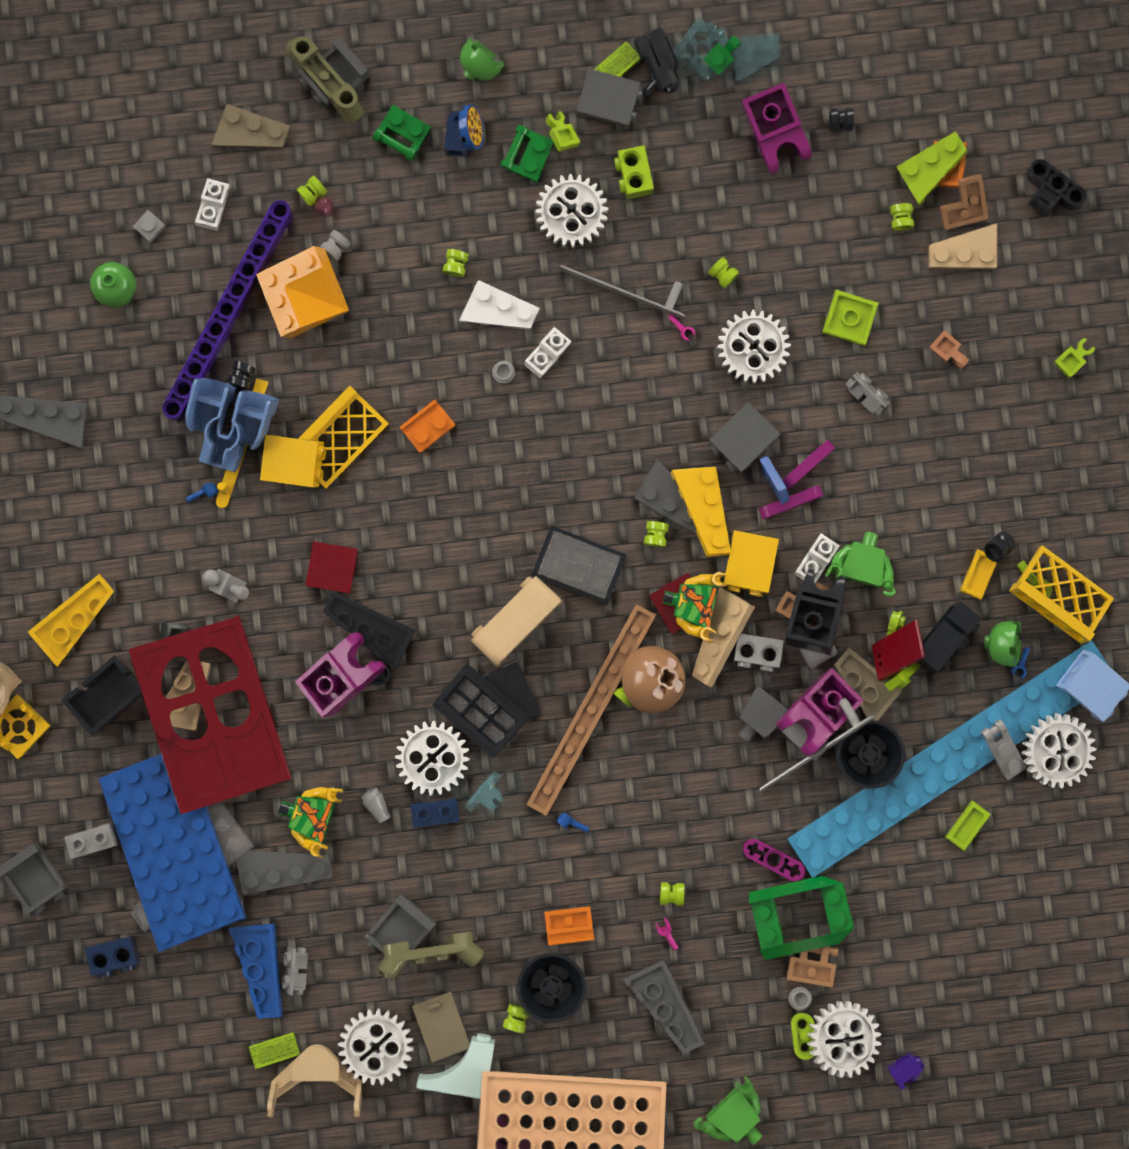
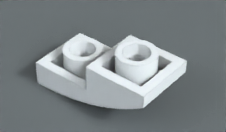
M207 178L201 196V205L195 220L196 226L218 231L228 195L229 184Z
M554 327L525 360L524 365L541 379L570 345L571 340Z
M820 534L794 574L804 580L809 568L815 569V584L840 545Z

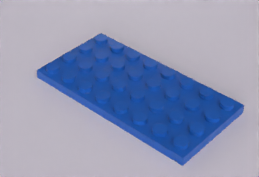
M161 754L99 778L158 952L246 918L207 806L180 815Z

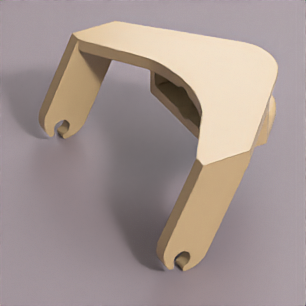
M320 1044L311 1045L271 1082L267 1104L268 1117H273L276 1099L303 1081H331L336 1083L355 1097L354 1117H360L362 1080L359 1077L354 1079L355 1073L353 1071L347 1073L346 1071L349 1067L345 1064L342 1065V1061L329 1048Z

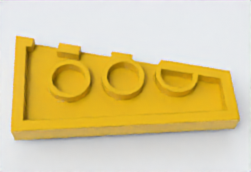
M716 467L672 470L670 474L673 480L676 481L681 499L683 498L687 506V513L690 519L693 520L696 527L695 531L706 556L729 555L731 550Z

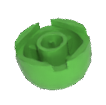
M472 38L467 40L460 51V64L465 69L463 74L472 81L475 78L480 81H489L505 65L501 60L497 63L493 59L496 55L477 40L473 43Z
M106 262L98 266L90 279V287L95 299L102 305L110 308H120L128 304L137 290L136 279L132 271L125 265L117 262Z
M1003 621L992 628L990 636H985V649H989L990 657L999 665L1017 667L1016 664L1019 663L1021 641H1019V635L1017 634H1022L1019 621Z

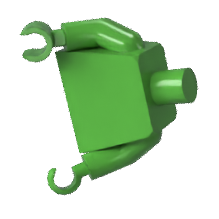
M865 532L862 543L853 542L851 545H845L834 555L832 563L825 574L828 577L830 573H833L836 576L835 581L842 575L846 576L847 580L875 588L883 586L886 590L891 591L883 592L888 597L894 596L896 593L893 587L894 576L889 557L885 555V550L875 547L878 535L871 532Z
M744 1076L746 1080L744 1084L739 1085L738 1082H735L736 1087L706 1115L708 1121L698 1125L703 1120L699 1117L694 1122L696 1130H701L710 1137L725 1142L732 1140L739 1142L745 1136L754 1145L761 1139L762 1134L754 1127L760 1121L758 1117L761 1112L759 1097L747 1076Z

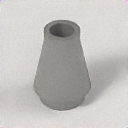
M377 787L361 796L362 804L379 823L391 817L382 791H378Z

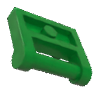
M392 105L372 139L378 143L380 141L405 155L407 160L412 161L432 128L402 109ZM387 129L413 143V145L409 148L386 135Z
M517 125L514 140L500 167L537 183L554 142L552 139L533 132L522 125ZM525 137L530 139L519 166H517L513 162Z

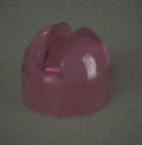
M322 197L317 200L314 209L326 216H330L333 210V202L327 197Z

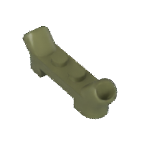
M302 36L290 40L285 48L287 56L303 69L338 110L344 122L354 123L359 120L364 113V109L358 101L357 93L350 84L342 80L321 56L317 46L309 38Z
M472 932L448 936L447 945L409 950L408 941L383 946L385 958L378 966V971L386 979L392 980L397 977L406 962L413 961V965L427 963L426 959L435 958V962L448 960L449 955H455L469 967H474L482 959L484 953L481 948L473 943Z

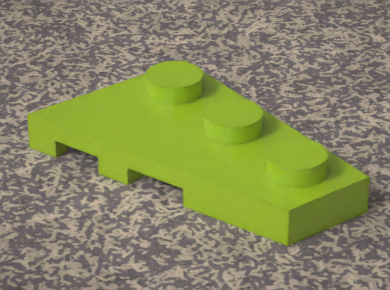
M956 131L897 166L919 206L925 201L927 195L939 185L944 176L950 173L968 152Z

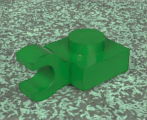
M733 36L724 47L718 43L703 60L720 76L735 60L731 54L742 42L736 36Z

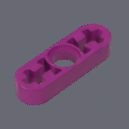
M829 440L825 441L782 480L787 491L836 448Z
M820 485L789 496V501L781 504L778 500L758 510L763 520L821 498L824 495Z
M753 838L748 839L743 844V853L747 858L791 881H798L804 876L805 868L801 862ZM757 843V848L763 852L764 847L768 848L762 862L758 860L761 855L757 853L749 854L750 850L747 849L749 844ZM771 853H776L780 857V863L777 866H770L767 862V857ZM785 858L789 860L786 863L791 867H794L795 864L798 865L799 875L794 874L791 877V872L783 868V872L779 871L784 865Z

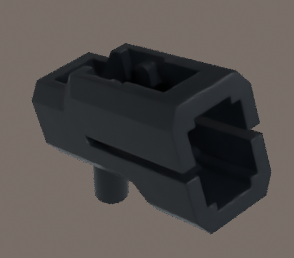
M658 28L647 33L649 38L643 35L635 39L633 42L639 57L647 61L652 72V81L643 90V93L650 97L657 88L666 94L678 90L677 86L681 84L676 73L679 64L665 30Z

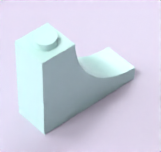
M477 1034V1037L472 1036L466 1054L457 1064L440 1073L419 1074L417 1088L480 1099L482 1071H490L495 1039H491V1036L486 1034Z

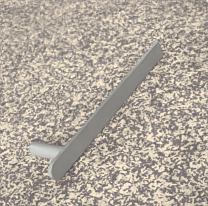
M563 265L560 266V270L676 317L685 318L683 313L673 310L682 289V283L676 281L673 284L667 302L663 306Z
M845 698L840 700L839 705L853 728L759 789L766 790L872 721L875 717L870 716L860 722L848 700Z

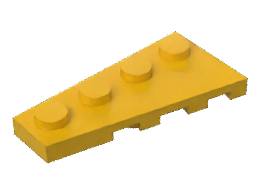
M98 574L29 630L28 633L58 667L114 593V590L101 574Z

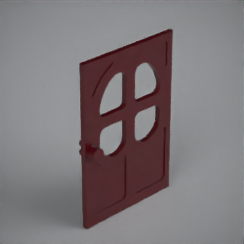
M239 615L128 649L180 815L292 779ZM205 648H214L227 655L236 665L238 677L217 685H209L199 659L200 651ZM176 657H183L188 662L195 690L185 695L167 699L161 691L164 670L170 660ZM241 690L246 694L250 706L249 715L240 726L227 727L218 718L214 699L218 696ZM192 704H200L207 721L206 733L196 740H188L178 736L170 720V714L173 710Z

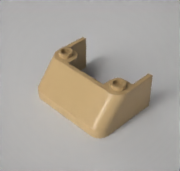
M529 576L520 585L523 589L485 627L480 625L471 634L474 637L471 642L497 668L557 606L560 607L562 605V600L537 576L533 579Z

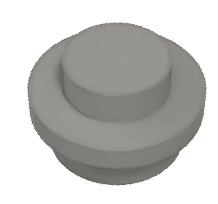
M500 361L494 365L492 374L497 382L506 384L514 378L515 369L510 362Z
M796 987L789 993V1003L794 1009L805 1010L810 1006L812 996L806 988Z

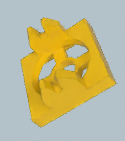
M16 695L7 704L0 717V746L10 751L17 759H20L51 725L21 696ZM22 710L26 714L22 718H14L9 712ZM3 719L10 723V731L5 736H3L1 730ZM31 719L35 722L33 735L28 731V722ZM17 720H21L25 724V730L19 734L13 730V724ZM15 736H23L28 740L21 744L10 742Z

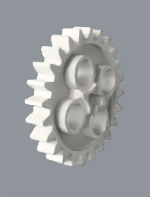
M569 174L568 180L565 181L561 175L559 183L552 179V188L548 185L544 186L547 193H539V197L543 201H536V205L541 208L535 210V214L541 216L537 219V224L544 223L540 231L548 230L546 238L549 239L554 236V244L561 240L562 247H565L567 242H570L572 248H574L575 242H578L583 247L584 239L591 243V235L599 237L597 229L604 230V225L601 222H606L607 217L602 214L607 213L608 208L602 206L607 203V199H600L603 191H595L597 188L596 183L589 186V178L581 182V175L576 180H573L572 174ZM569 191H574L577 197L574 200H569L565 197V194ZM557 198H561L565 205L557 201ZM585 206H590L594 212L591 215H585L581 210ZM554 207H558L562 210V213L559 216H553L549 211ZM568 208L571 210L576 208V215L574 213L568 214ZM578 217L586 221L587 224L583 225ZM574 222L578 225V229L576 231H569L566 225Z
M752 310L750 316L743 311L741 319L736 314L734 315L735 323L730 320L727 321L726 324L729 329L722 327L721 332L725 336L718 337V340L723 344L717 345V349L723 352L718 355V358H725L722 367L729 365L728 374L735 371L736 380L742 375L744 376V383H746L748 378H751L753 384H755L758 377L763 383L765 382V375L771 379L774 377L773 370L777 373L781 372L778 364L781 366L786 365L787 362L782 357L787 358L790 355L784 351L791 347V344L784 343L789 338V335H782L786 327L778 328L780 320L772 322V314L764 318V311H761L759 316H756L755 310ZM755 326L758 328L759 334L751 336L747 328ZM741 332L748 341L740 337L739 333ZM768 341L774 343L775 350L771 352L765 350L764 343ZM740 342L744 350L736 352L732 349V344ZM750 343H751L752 345L755 344V343H757V344H758L757 350H756V349H753V350L751 351V350L749 349ZM760 353L767 356L769 360L765 361ZM752 357L757 358L760 366L756 368L751 367L748 364V359Z
M1055 713L1053 719L1052 716L1046 715V722L1038 719L1039 727L1031 726L1034 731L1033 734L1026 733L1030 740L1029 742L1022 743L1028 747V750L1022 751V754L1028 756L1023 763L1031 764L1027 771L1030 773L1034 772L1032 777L1036 780L1040 779L1041 784L1046 785L1048 783V786L1052 788L1057 784V787L1063 788L1065 782L1066 785L1071 787L1072 779L1080 782V774L1087 776L1084 769L1093 768L1088 762L1089 760L1096 759L1090 755L1091 752L1097 750V748L1090 746L1095 739L1088 737L1092 731L1084 729L1086 724L1083 722L1078 723V718L1072 717L1070 719V715L1064 714L1062 717L1060 714ZM1072 733L1073 740L1071 743L1067 744L1066 739L1068 735ZM1050 735L1051 742L1045 745V738ZM1073 756V764L1068 767L1067 760ZM1048 758H1051L1052 764L1046 768L1045 762Z
M432 721L431 727H428L427 723L423 722V729L414 725L415 733L407 730L409 738L400 739L404 743V747L397 746V749L402 751V754L395 756V758L400 759L402 763L396 765V768H403L404 770L399 776L406 775L408 777L405 784L413 782L412 790H415L418 786L421 787L420 794H423L426 789H429L430 795H433L434 789H437L438 793L442 794V787L451 791L450 783L458 786L456 778L464 779L461 770H468V767L463 765V762L469 761L470 758L464 757L463 754L468 752L469 749L461 747L466 741H458L457 738L460 732L453 735V727L451 726L445 730V723L443 722L439 728L436 727L435 721ZM431 735L439 738V745L434 749L427 745V739ZM447 743L448 747L436 757L438 762L436 764L431 762L423 771L418 773L417 769L429 759L427 754L429 752L431 754L436 753ZM414 751H419L422 754L423 759L419 764H414L410 760V755ZM446 752H451L455 756V762L452 765H446L442 760ZM429 768H435L438 771V778L434 781H429L426 778V771Z
M837 1001L835 1008L833 1004L829 1003V1011L821 1008L822 1016L814 1015L817 1023L809 1024L814 1029L813 1032L807 1033L809 1037H813V1041L808 1042L807 1045L814 1047L809 1054L817 1055L814 1063H822L820 1069L824 1071L828 1069V1074L834 1075L836 1073L838 1077L843 1078L845 1072L847 1077H852L853 1071L855 1074L860 1075V1067L868 1070L866 1062H875L871 1057L872 1054L879 1055V1052L874 1049L875 1046L881 1045L880 1042L876 1041V1037L881 1036V1033L874 1031L879 1024L871 1023L874 1015L866 1016L868 1009H860V1004L855 1003L852 1006L851 1002L846 1001L843 1005L842 1002ZM855 1020L857 1028L852 1032L850 1024ZM833 1023L835 1025V1032L830 1035L828 1028ZM845 1035L849 1037L863 1035L861 1039H846L843 1043L839 1041L825 1043L828 1039H843ZM858 1043L860 1051L855 1055L853 1047ZM834 1047H837L838 1055L832 1058L831 1051Z
M380 1008L377 1009L376 1014H373L372 1010L368 1009L367 1016L359 1012V1020L354 1017L351 1018L353 1026L349 1024L344 1026L348 1033L340 1034L345 1041L338 1043V1046L344 1047V1050L338 1054L346 1056L341 1064L349 1063L350 1066L346 1072L354 1070V1079L359 1075L363 1076L362 1083H365L367 1078L371 1079L372 1085H374L376 1079H379L381 1085H383L385 1077L393 1081V1073L400 1076L401 1071L399 1067L406 1069L408 1066L404 1060L410 1061L412 1058L406 1054L414 1049V1047L407 1045V1043L413 1041L412 1037H406V1034L410 1032V1028L403 1030L402 1027L405 1021L397 1023V1014L390 1018V1010H387L385 1015H381ZM372 1025H381L383 1034L380 1036L374 1035L371 1031ZM387 1033H392V1036L381 1044L380 1051L376 1049L366 1059L360 1060V1057L372 1047V1041L376 1044ZM355 1040H363L366 1044L365 1050L357 1051L354 1048ZM395 1042L398 1045V1052L389 1053L386 1049V1044ZM372 1057L378 1058L381 1066L377 1069L371 1068L368 1062L369 1059Z

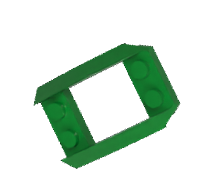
M820 876L749 892V904L752 907L761 946L760 952L764 960L840 944L855 929L845 886L840 881ZM820 888L831 934L785 944L775 898Z

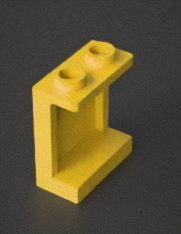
M265 435L260 480L306 487H319V483L323 480L321 464L326 456L324 442L281 437L278 435Z
M734 530L731 537V553L728 557L725 572L728 576H725L723 583L727 584V591L740 593L741 589L750 591L749 595L763 597V594H768L779 539Z

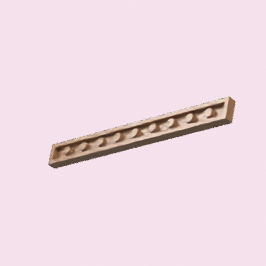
M637 604L635 605L526 804L527 806L547 816L617 688L627 659L638 649L656 616L652 612Z

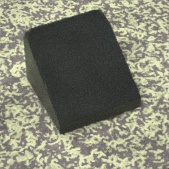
M161 623L159 640L187 632L189 626Z

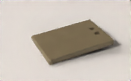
M451 992L412 1006L430 1055L431 1063L468 1050L470 1043Z

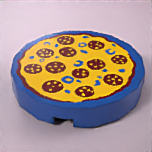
M464 105L462 107L463 110L459 113V132L461 137H465L466 142H464V146L468 150H478L483 144L484 131L482 119L475 105Z

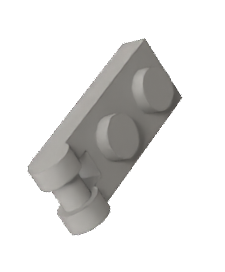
M1001 719L994 722V726L991 728H985L981 731L982 737L1007 780H1010L1027 768L1007 731V727Z

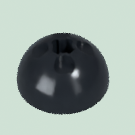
M872 720L838 742L836 751L837 763L842 774L854 785L866 789L881 788L890 784L900 774L905 762L904 744L899 734L891 726Z
M545 953L533 958L524 966L518 978L517 994L522 1007L530 1016L542 1022L557 1023L572 1017L580 1009L586 995V981L582 970L572 959L558 953Z

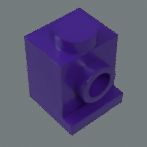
M909 1052L886 1068L898 1087L903 1090L906 1088L903 1083L907 1082L909 1084L920 1077L919 1073L923 1072L922 1069L925 1066L918 1055L914 1057Z

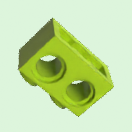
M645 145L618 150V158H614L616 171H621L622 180H619L621 193H625L626 199L653 194L654 188ZM634 158L637 164L635 166H628L625 160ZM637 179L642 185L639 188H633L629 182Z

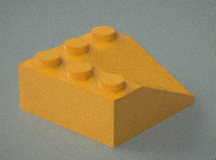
M313 246L256 274L281 337L293 338L349 311L325 248Z

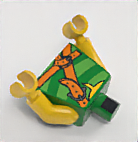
M726 573L700 574L687 579L684 584H681L678 593L665 591L662 604L675 607L673 617L676 618L677 624L687 634L702 638L708 643H713L711 639H708V635L711 632L715 634L717 632L709 626L718 586H727L726 583L720 582L722 576H728Z
M317 787L304 791L302 796H297L295 804L281 802L278 814L290 818L288 828L291 829L292 836L302 847L309 850L313 856L323 858L319 851L321 848H328L321 843H324L335 803L342 801L336 797L337 792H343V789Z

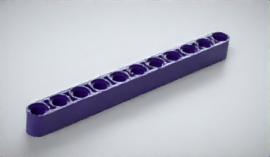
M276 200L271 204L163 403L162 411L171 421H181L185 417L194 380L207 377L258 282L256 274L264 271L292 219V211L285 201ZM285 208L287 212L284 216L278 217L275 215L278 209ZM268 228H275L276 233L273 236L268 237L265 235V231ZM257 248H265V253L262 256L254 255ZM247 267L255 268L251 276H245L244 270ZM241 286L244 288L242 295H233L236 287ZM227 306H232V314L229 316L223 315V309ZM215 326H222L223 330L220 335H212V329ZM204 346H211L212 351L209 355L204 356L201 354ZM193 366H201V371L198 375H191L190 371ZM184 385H189L190 392L187 395H180V388ZM173 405H179V412L176 415L169 414V409Z

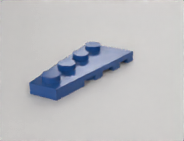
M275 923L229 927L230 935H232L235 943L237 956L239 955L243 967L244 978H246L249 986V993L257 1018L283 1016Z

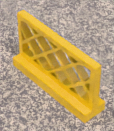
M349 386L298 439L318 441L321 434L332 435V447H326V450H332V463L321 464V466H332V476L327 482L322 480L320 483L327 488L389 423ZM355 399L363 405V415H350V404ZM347 409V415H341ZM366 409H367L372 415H366ZM363 417V431H350V418ZM366 417H376L382 423L376 431H366ZM337 418H347V431H334V421ZM331 425V431H325ZM364 433V443L360 447H350V434ZM366 433H373V434L366 440ZM334 434H348V447H334ZM352 449H357V450L354 452V454L351 456V450H352ZM334 450H348V460L345 463H335ZM335 466H341V467L335 472Z
M1043 545L1039 546L1017 583H1014L1009 592L1080 644L1091 641L1095 635L1093 633L1114 599ZM1042 554L1049 558L1050 567L1041 569L1039 558ZM1063 568L1067 572L1068 581L1059 582L1056 569ZM1051 570L1054 583L1044 584L1042 571ZM1030 573H1037L1038 586H1032L1025 581ZM1080 581L1083 583L1086 594L1077 595L1074 582ZM1069 583L1072 596L1062 598L1060 585ZM1054 586L1057 599H1049L1046 596L1045 587ZM1092 595H1099L1105 599L1100 608L1094 607ZM1087 596L1089 610L1080 611L1077 598ZM1072 599L1075 612L1068 613L1064 609L1063 600ZM1090 612L1092 623L1089 627L1082 623V613Z

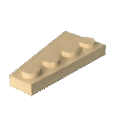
M719 587L709 626L717 634L711 632L708 635V639H711L713 643H708L705 640L702 641L692 673L693 677L710 687L714 685L755 608L725 588Z

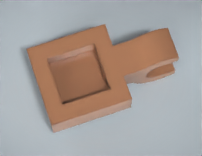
M945 330L929 347L942 361L946 363L951 359L960 369L969 361L965 355L958 351L961 344Z

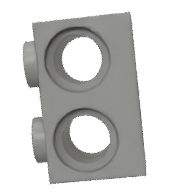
M740 634L735 644L733 661L738 662L737 666L751 668V664L759 665L760 670L773 672L774 668H780L784 640ZM743 645H748L752 648L751 657L745 658L741 655L740 649ZM765 649L774 651L775 658L773 661H766L764 659L763 652Z
M114 823L64 837L70 859L120 845Z

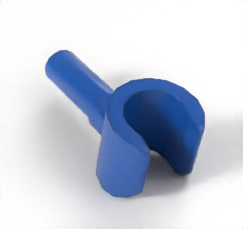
M206 483L198 492L187 496L186 499L190 502L204 494L212 498L219 490L215 484Z
M1024 648L1017 667H1012L1011 672L1013 676L1018 668H1022L1020 678L1023 679L1026 676L1027 672L1024 666L1030 648Z
M562 813L556 820L565 829L571 824L584 832L589 830V827L577 822L566 813Z

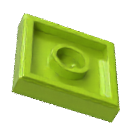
M835 290L822 334L865 347L879 303Z

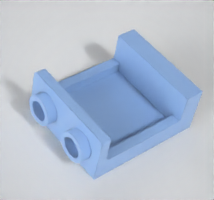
M1082 650L1056 684L1061 691L1070 694L1092 713L1091 716L1094 719L1102 722L1113 714L1114 708L1127 696V691L1129 690L1128 682L1097 655L1086 650Z

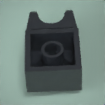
M809 568L795 598L785 641L786 645L831 656L843 610L846 576L841 575L832 589L820 590L814 584L815 569ZM813 622L818 625L817 627H810Z

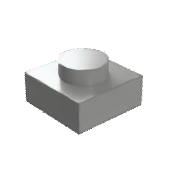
M149 210L133 225L134 229L150 243L166 227Z

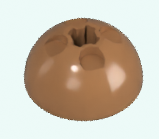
M645 646L634 651L627 659L622 672V685L627 699L638 710L649 714L664 712L673 707L684 692L686 682L684 668L680 660L669 650L658 646Z

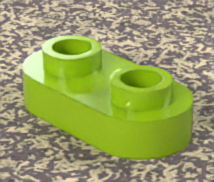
M800 1012L791 1019L793 1049L800 1059L809 1060L814 1057L809 1054L814 1047L809 1046L807 1051H802L801 1045L813 1041V1037H809L807 1033L814 1031L809 1026V1024H814V1020L809 1014ZM800 1020L806 1021V1026L804 1028L798 1027V1022Z

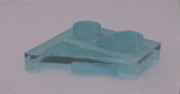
M779 33L736 36L742 42L734 51L736 81L746 78L780 56Z

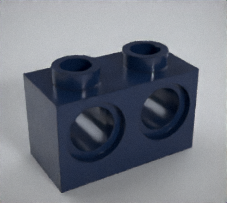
M457 798L411 804L413 828L460 821Z
M134 935L85 948L91 976L98 974L99 978L113 975L112 970L119 968L121 972L135 969L134 964L140 962ZM122 948L129 951L130 957L127 961L122 960L119 956ZM99 954L107 958L105 967L97 963Z

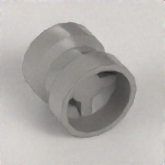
M333 230L329 235L328 241L323 242L320 247L325 248L330 258L338 261L341 257V252L347 249L351 243L338 231Z

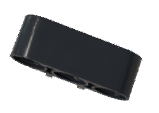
M1035 160L1026 171L1027 180L1038 188V191L1029 201L1028 205L1035 206L1043 212L1044 217L1051 212L1057 203L1069 211H1074L1087 198L1086 191L1080 185L1046 160ZM1033 168H1040L1043 172V175H1036L1033 171ZM1051 181L1059 182L1061 189L1053 188ZM1070 194L1076 195L1079 199V202H1072L1070 200Z

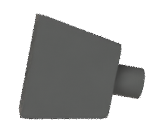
M756 686L739 716V719L746 725L738 733V736L747 743L751 741L756 733L762 738H766L777 728L776 722L788 709L762 688Z

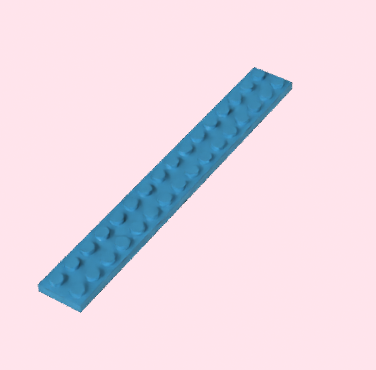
M1093 641L1084 644L905 761L900 774L890 784L876 789H862L787 838L812 878L994 760L981 735V731L994 726V722L1001 719L1013 743L1017 745L1027 738L1026 733H1034L1031 728L1032 725L1039 727L1038 719L1046 722V715L1052 716L1054 719L1055 713L1063 715L1080 704L1070 694L1061 691L1056 684L1082 650L1094 653L1107 664Z

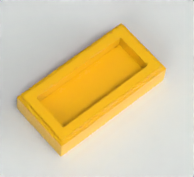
M976 550L960 588V592L982 600L997 564L989 560L984 551Z

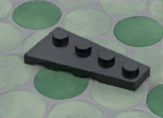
M332 591L323 612L350 634L360 632L364 638L363 644L394 671H397L415 633V629Z

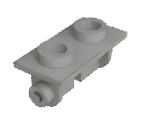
M856 372L853 375L855 380L850 378L845 383L848 387L847 390L856 399H859L863 394L867 396L862 404L872 414L878 415L883 410L881 405L886 407L890 403L887 400L888 396L881 389L878 388L876 390L871 385L872 381L867 375Z
M287 946V952L284 953L283 963L286 966V971L282 977V988L284 993L288 995H293V990L294 994L303 995V990H306L307 974L298 973L299 969H307L308 952H306V948L297 947L296 952L295 948Z

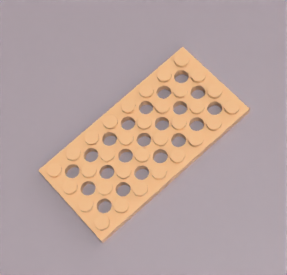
M482 1071L477 1149H496L495 1142L500 1137L507 1140V1149H519L518 1144L522 1139L529 1140L531 1144L530 1149H542V1143L546 1140H550L553 1143L554 1149H565V1145L570 1141L576 1144L577 1149H588L591 1143L598 1144L600 1149H611L615 1144H619L622 1149H635L638 1145L643 1146L644 1149H664L666 1082ZM503 1089L510 1093V1100L505 1104L501 1103L498 1099V1093ZM525 1091H530L533 1094V1102L529 1105L524 1104L521 1100V1095ZM548 1092H552L556 1096V1103L553 1106H548L544 1102V1097ZM570 1094H576L579 1097V1104L574 1108L570 1107L567 1103V1098ZM594 1095H598L602 1099V1105L598 1109H594L590 1104V1099ZM617 1096L622 1097L625 1101V1106L622 1110H617L613 1106V1100ZM639 1098H644L648 1104L647 1109L643 1112L636 1108V1101ZM501 1113L506 1114L509 1118V1123L504 1128L498 1126L496 1121ZM523 1115H528L532 1119V1125L528 1129H524L520 1125V1118ZM547 1116H551L555 1120V1126L551 1130H547L543 1126V1120ZM571 1117L575 1118L578 1122V1127L573 1132L569 1131L566 1127V1121ZM592 1119H597L601 1123V1128L597 1133H593L589 1129V1123ZM616 1120H620L624 1125V1129L620 1134H616L612 1130V1124ZM640 1121L645 1123L647 1128L643 1135H638L635 1132V1125Z

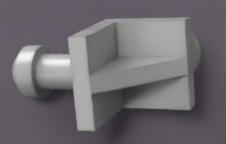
M210 569L204 572L203 582L209 586V590L237 603L238 599L245 600L249 596V590L245 587L246 582L220 569L217 571Z

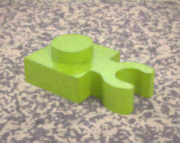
M559 111L556 115L557 120L551 114H548L546 123L552 128L549 134L558 152L578 147L580 140L571 123L565 125L564 114Z
M1086 338L1077 343L1076 350L1070 346L1053 362L1068 379L1086 363L1083 356H1089L1095 350L1094 346L1088 351L1083 349V343L1087 341Z
M916 662L903 669L884 685L889 691L896 687H899V689L904 688L911 682L909 677L921 667L920 664Z

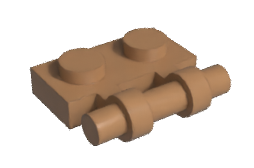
M827 946L800 952L799 957L790 956L786 979L833 988L836 964L828 963V956L837 957L838 948ZM808 952L820 954V960L807 959Z

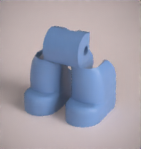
M209 378L195 379L186 410V425L189 431L204 432L205 439L199 462L236 472L244 454L245 444L250 445V449L255 450L263 443L271 418L276 413L279 399L254 391H240L232 418L233 425L229 435L222 433L228 405L234 398L236 386Z

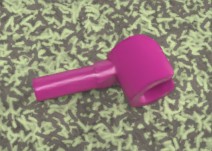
M672 314L668 317L680 331L681 339L689 341L684 335L686 330L695 335L692 327H685Z
M664 918L666 923L664 927H659L656 922L655 925L658 933L661 936H665L673 950H677L678 946L672 937L668 919Z

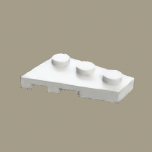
M478 280L459 322L530 330L540 308Z

